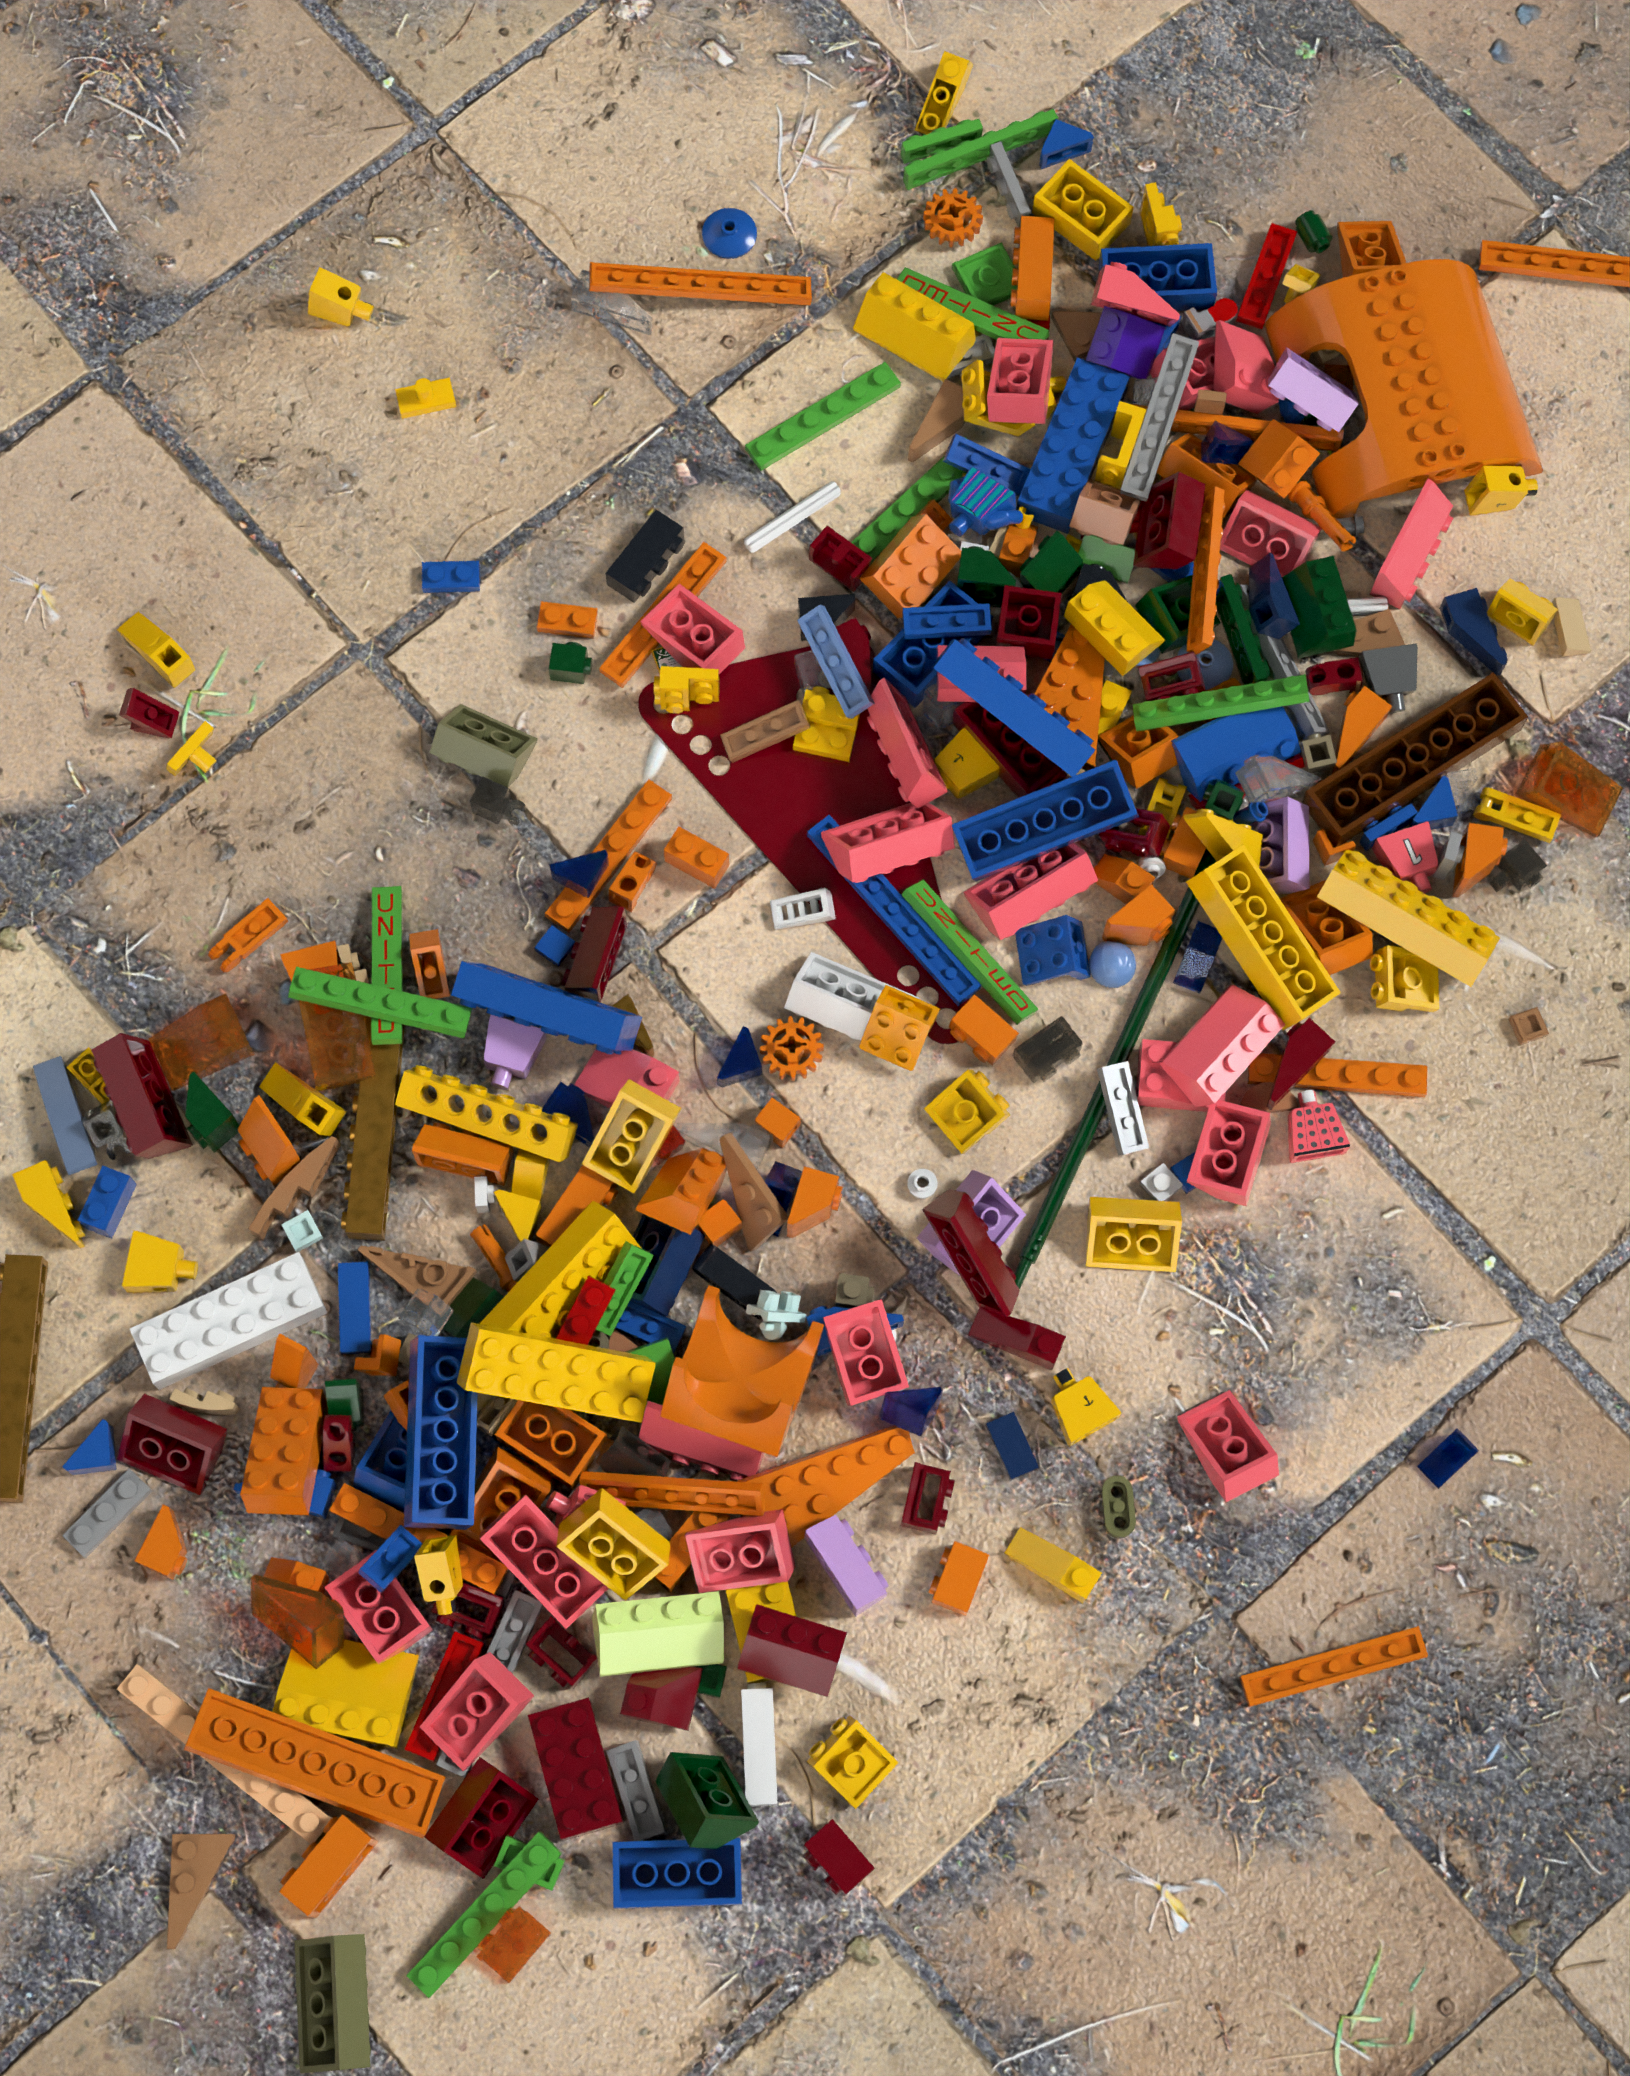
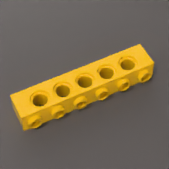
M416 1065L404 1071L395 1105L557 1162L569 1158L578 1127L577 1123L570 1121L569 1116L561 1113H553L551 1115L542 1112V1107L531 1103H525V1105L514 1102L515 1098L510 1095L498 1094L496 1096L487 1093L488 1089L481 1085L470 1084V1086L461 1084L460 1079L455 1076H438L433 1074V1070L426 1066ZM429 1086L435 1088L437 1092L436 1099L430 1097L428 1093ZM456 1095H459L464 1100L463 1109L456 1105ZM483 1105H487L491 1109L492 1116L490 1119L483 1114ZM511 1114L519 1119L518 1128L512 1126L510 1122ZM538 1124H542L546 1128V1138L539 1135L537 1131Z

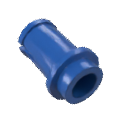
M1252 800L1248 803L1247 807L1235 812L1233 822L1246 825L1262 822L1268 815V808L1263 801Z

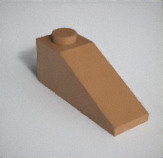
M947 379L944 380L909 447L908 461H916L963 427L965 421L962 406V386Z

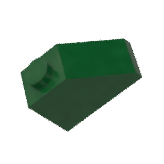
M356 1379L325 1381L329 1415H351L352 1432L357 1430V1426H364L363 1389Z

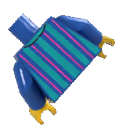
M972 466L968 473H963L961 478L955 479L950 483L948 502L951 508V515L955 519L949 524V528L955 535L961 537L969 528L980 535H985L990 530L1015 524L1021 529H1028L1034 515H1026V508L1023 506L1016 510L1015 492Z

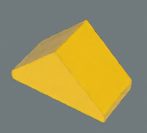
M519 1149L515 1159L511 1193L539 1200L541 1203L550 1159Z
M500 1189L495 1191L496 1200L519 1242L523 1239L531 1241L542 1209L540 1201Z

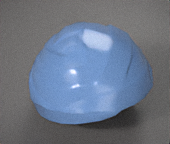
M1104 941L1094 948L1089 959V969L1097 983L1109 988H1119L1133 978L1136 970V960L1133 952L1126 945L1119 942Z

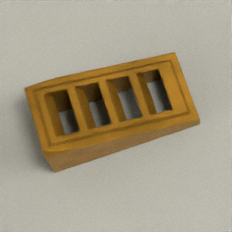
M629 994L612 1006L639 1015ZM641 1021L634 1044L643 1054L653 1057V1043Z

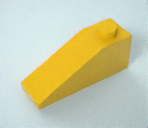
M1022 1527L1019 1528L1004 1552L1005 1555L1082 1604L1102 1572L1073 1554Z

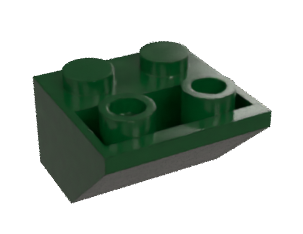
M1056 530L1051 537L1047 535L1038 546L1040 551L1035 557H1028L1022 564L1020 580L1024 588L1063 594L1080 574L1083 567V559L1065 537Z

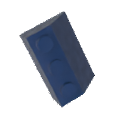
M643 1214L633 1234V1238L643 1250L648 1251L654 1256L630 1301L663 1316H668L706 1235L697 1229H694L690 1235Z

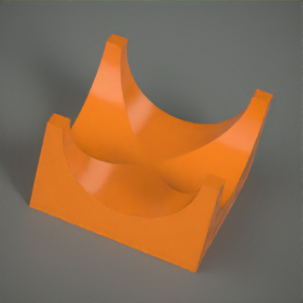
M708 1285L682 1359L676 1357L673 1363L660 1417L778 1457L810 1377L824 1324L813 1321L806 1333L797 1339L787 1342H767L753 1338L740 1331L729 1321L721 1308L719 1300L720 1289Z

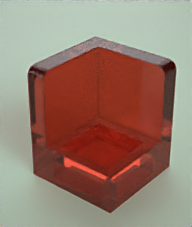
M674 1125L654 1159L657 1165H660L683 1149L685 1140Z

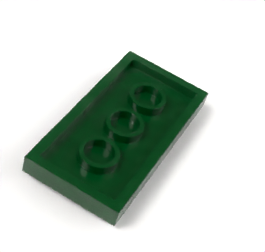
M1232 574L1220 577L1215 605L1217 606V612L1243 685L1267 681V678L1270 676L1269 666L1266 660L1261 659L1259 653L1261 646L1257 634H1253L1250 625L1252 621L1250 612L1247 608H1243L1241 602L1242 590L1239 583H1235Z

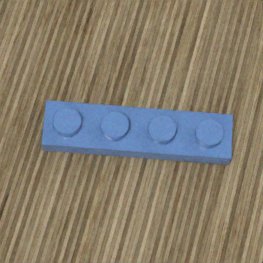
M818 605L799 618L797 621L846 717L852 719L875 704L825 606Z

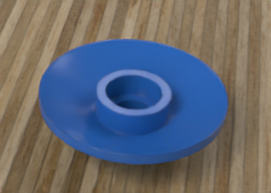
M724 208L715 211L706 219L702 228V238L706 248L714 255L721 258L734 259L747 254L753 248L757 239V228L753 219L744 211L735 208ZM726 227H733L734 229L731 230V231H728V230H726L725 228H726Z

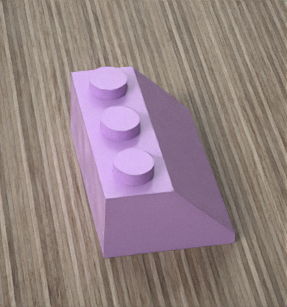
M1287 347L1268 379V386L1271 387L1270 392L1281 400L1288 398L1295 403L1293 407L1305 416L1309 413L1318 418L1316 423L1327 431H1331L1333 428L1339 432L1359 404L1355 392Z
M1290 797L1266 802L1268 815L1265 817V820L1250 824L1251 830L1263 834L1260 870L1276 894H1290L1310 889L1309 806Z
M972 1170L956 1189L957 1191L967 1193L974 1202L973 1210L986 1223L989 1238L999 1248L1026 1216L1024 1211L992 1177ZM928 1223L917 1239L935 1258L960 1276L931 1224Z
M834 1515L805 1531V1541L856 1617L887 1596L885 1588L888 1587V1583L879 1570L874 1573L868 1562L871 1561V1558L862 1544L857 1547L851 1536L854 1535V1532L846 1519L840 1521L837 1515Z

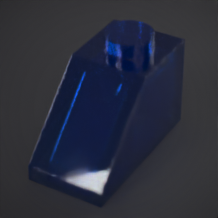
M1197 921L1173 981L1174 984L1201 993L1222 941V936L1215 927Z
M560 1081L543 1106L542 1112L551 1115L553 1113H561L569 1116L571 1122L578 1124L574 1138L590 1148L594 1141V1135L586 1098L583 1096L584 1091L572 1083H569L567 1086Z
M775 1161L766 1177L765 1183L788 1215L803 1171ZM784 1224L772 1235L779 1237Z

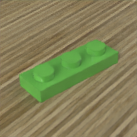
M980 118L972 121L969 119L963 120L953 127H940L933 130L930 134L923 136L914 135L902 142L900 155L903 163L907 164L914 160H920L932 156L940 150L947 151L957 147L963 141H972L982 137L983 126Z
M625 1241L604 1281L605 1284L615 1288L616 1291L596 1330L609 1336L612 1335L654 1255Z

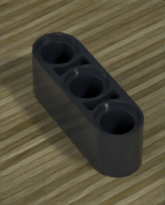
M713 1244L708 1245L691 1267L698 1276L713 1287L719 1288L722 1294L745 1311L747 1304L757 1305L760 1290L776 1292L767 1283ZM752 1315L759 1320L762 1319L761 1315Z

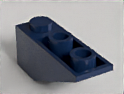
M1269 553L1249 568V611L1258 633L1279 640L1300 625L1274 556L1272 553Z
M1477 588L1444 597L1439 609L1449 634L1489 670L1494 672L1496 676L1501 675L1508 661L1505 649L1499 646L1497 628L1494 622L1489 620L1485 598L1483 596L1480 597Z

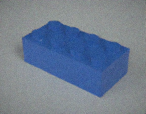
M1212 243L1101 249L1098 264L1099 271L1105 265H1110L1111 262L1126 265L1128 271L1134 272L1176 311H1187L1191 308L1206 310L1215 304L1217 285Z
M949 581L924 607L978 603L953 582ZM990 614L991 626H992L993 616ZM903 628L873 659L872 672L880 679L885 677L906 697L908 703L916 708L937 686V670L932 667L937 660V645H948L952 639H956L959 642L961 638H964L970 644L976 646L985 635L904 639Z
M735 1838L717 1849L689 1847L686 1840L612 1842L614 1909L742 1905L740 1838Z

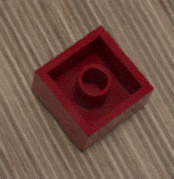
M1005 585L996 646H1024L1025 656L1052 660L1062 593Z
M833 1819L803 1845L806 1851L803 1854V1858L815 1871L819 1867L827 1875L824 1882L835 1895L841 1892L846 1896L875 1869Z

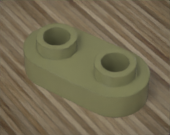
M1116 1475L1104 1482L1101 1488L1105 1530L1110 1536L1121 1539L1133 1532L1136 1525L1132 1485L1125 1477ZM1114 1487L1119 1488L1122 1496L1119 1498L1113 1497L1111 1489ZM1114 1519H1123L1125 1526L1121 1529L1115 1527Z

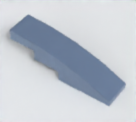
M59 1056L34 1065L33 1069L68 1175L98 1165L86 1123L80 1112L75 1091L70 1083L62 1057Z

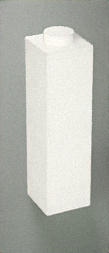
M766 1683L747 1684L748 1689L741 1690L745 1797L751 1807L777 1806L773 1688H766Z

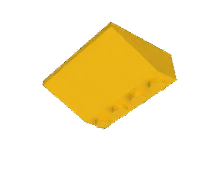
M297 1630L277 1690L272 1712L339 1737L398 1749L419 1655L400 1652L378 1664L363 1643Z

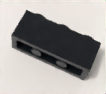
M656 509L605 573L607 585L633 603L636 602L639 596L644 597L650 590L651 581L656 575L660 576L667 568L669 558L673 553L678 554L685 544L684 527Z

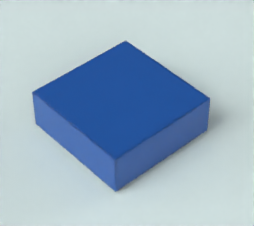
M551 925L534 949L559 967L573 949L575 941Z

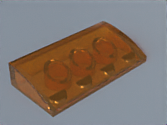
M353 962L309 969L356 981ZM297 1000L316 1092L346 1086L376 1076L363 1015Z

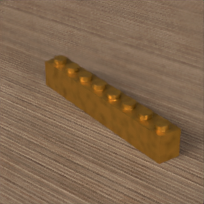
M361 1015V1027H365L364 1038H359L358 1055L362 1056L361 1067H356L355 1083L360 1085L359 1095H354L352 1109L353 1113H357L356 1124H351L350 1142H354L353 1153H348L347 1171H351L350 1182H345L344 1200H348L347 1211L342 1212L341 1229H345L349 1239L385 1241L397 1105H395L400 1085L405 1025L402 1024V1044L372 1045L371 1017Z
M5 1254V1263L0 1264V1281H2V1291L0 1293V1502L23 1503L48 1269V1262L43 1256Z

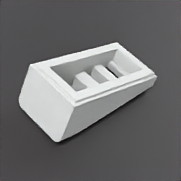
M826 888L770 900L774 929L776 930L836 919L832 894ZM817 900H821L822 902V912H819ZM805 902H810L812 914L807 915ZM798 903L800 917H795L793 904ZM785 905L788 913L787 920H784L782 906Z

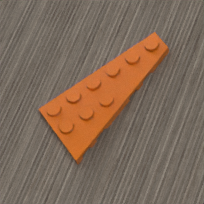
M1071 624L1035 695L1047 704L1044 710L1050 714L1055 710L1070 722L1067 728L1072 732L1079 729L1093 740L1090 746L1095 749V752L1082 767L1090 770L1095 768L1105 658Z
M901 1422L735 1482L763 1483L765 1511L783 1509L792 1548L805 1538V1531L835 1515L915 1452L907 1424Z

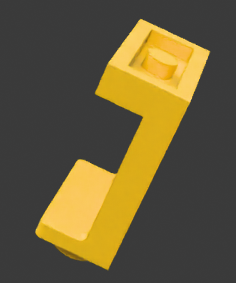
M981 360L974 361L962 370V406L965 422L1014 436H1020L1035 426V423L989 422L987 393L991 372L984 370L983 361Z
M1119 401L1111 436L1124 441L1117 459L1104 455L1100 456L1095 481L1121 489L1147 409Z

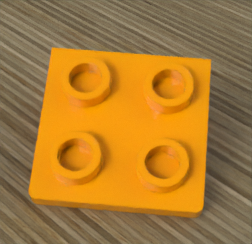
M885 985L875 1003L859 1048L904 1069L913 1071L940 1008Z

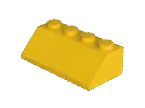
M882 272L866 292L853 326L855 332L942 382L950 375L976 341L973 322L885 272Z

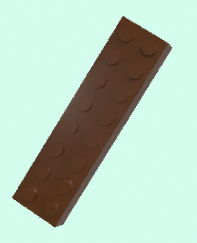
M1493 672L1306 790L1302 803L1309 806L1310 816L1320 829H1324L1333 846L1338 847L1363 832V829L1373 821H1380L1397 806L1401 805L1402 807L1438 784L1443 775L1449 777L1521 731L1528 716Z

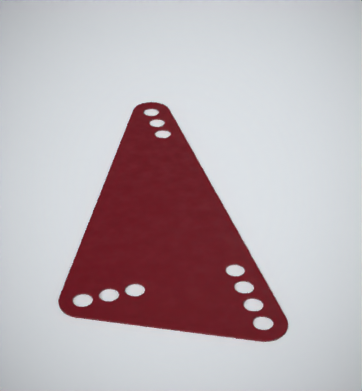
M808 646L729 664L719 674V702L699 704L694 700H690V711L666 714L657 712L653 706L655 700L654 682L647 685L642 690L638 700L639 712L645 722L799 893L826 888L831 892L836 919L826 921V923L877 980L914 996H917L920 989L931 987L938 993V1002L934 1006L940 1008V1010L945 1008L952 1009L957 1013L969 999L958 1007L807 837V831L828 815L841 826L911 803L910 801L906 803L899 793L898 787L901 784L898 778L895 779L888 768L887 764L891 761L888 754L884 755L877 743L880 736L877 731L875 732L871 728L867 717L870 715L869 712L865 713L863 711L860 714L849 762L793 750L795 735L734 763L728 758L720 737L721 734L796 701L797 692L803 687H822L818 677L823 670L812 648ZM870 647V671H871V695H872V693H873L875 687L877 686L879 680H881V679H880L879 677H877V676L872 672V671H873V659H874L876 656H875V653H874L873 649ZM832 688L828 689L829 694L835 695ZM679 715L690 717L693 721L691 731L686 734L676 733L672 728L673 719ZM699 735L708 737L712 744L710 751L703 755L694 753L690 748L691 740ZM716 756L727 758L730 763L729 771L724 775L713 774L709 770V762L712 758ZM930 857L919 860L915 865H904L895 868L891 873L883 874L901 895L910 886L924 880L942 900ZM817 900L819 912H822V902L821 900ZM904 966H913L919 972V979L912 986H905L898 980V971ZM936 1020L927 1035L930 1039L940 1044L959 1042L951 1035V1029L940 1027Z

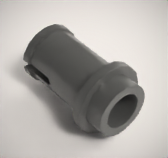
M1353 514V517L1337 519L1355 537L1364 533L1363 516L1358 517L1357 514Z

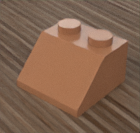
M1089 478L1079 495L1069 526L1075 528L1076 532L1082 535H1095L1101 537L1105 543L1123 545L1142 500L1121 494V489Z

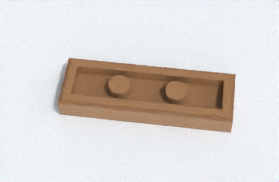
M796 700L723 733L720 737L729 760L734 763L809 729L810 725L801 702Z

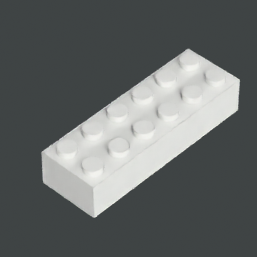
M297 1252L130 1328V1331L152 1383L160 1390L278 1336L279 1333L283 1334L325 1315L327 1311L303 1257Z

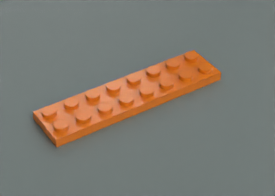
M208 1688L184 1750L422 1839L427 1832L445 1780V1776L210 1688Z

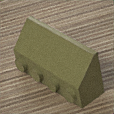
M365 1934L335 1935L294 1940L300 2073L371 2067Z

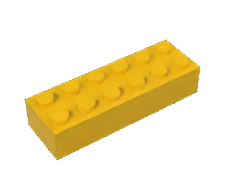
M1244 844L1186 881L1261 998L1271 1006L1285 1023L1282 1030L1302 1021L1341 993Z
M1346 850L1317 895V898L1472 987L1500 939L1491 928L1476 924L1465 913L1450 909L1439 898L1428 896L1419 891L1413 883L1400 880L1392 875L1389 869L1383 866H1376L1357 851Z
M592 1201L480 1324L556 1339L587 1277L590 1275L604 1283L625 1241L639 1248L641 1247L615 1213Z
M471 1323L457 1384L467 1391L642 1423L656 1363L642 1355Z

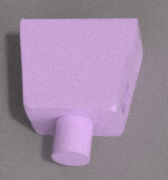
M490 1015L484 1064L487 1069L495 1071L491 1082L493 1087L508 1090L512 1076L521 1079L527 1078L547 1038L546 1033L540 1031L541 1028L524 1026L512 1020Z

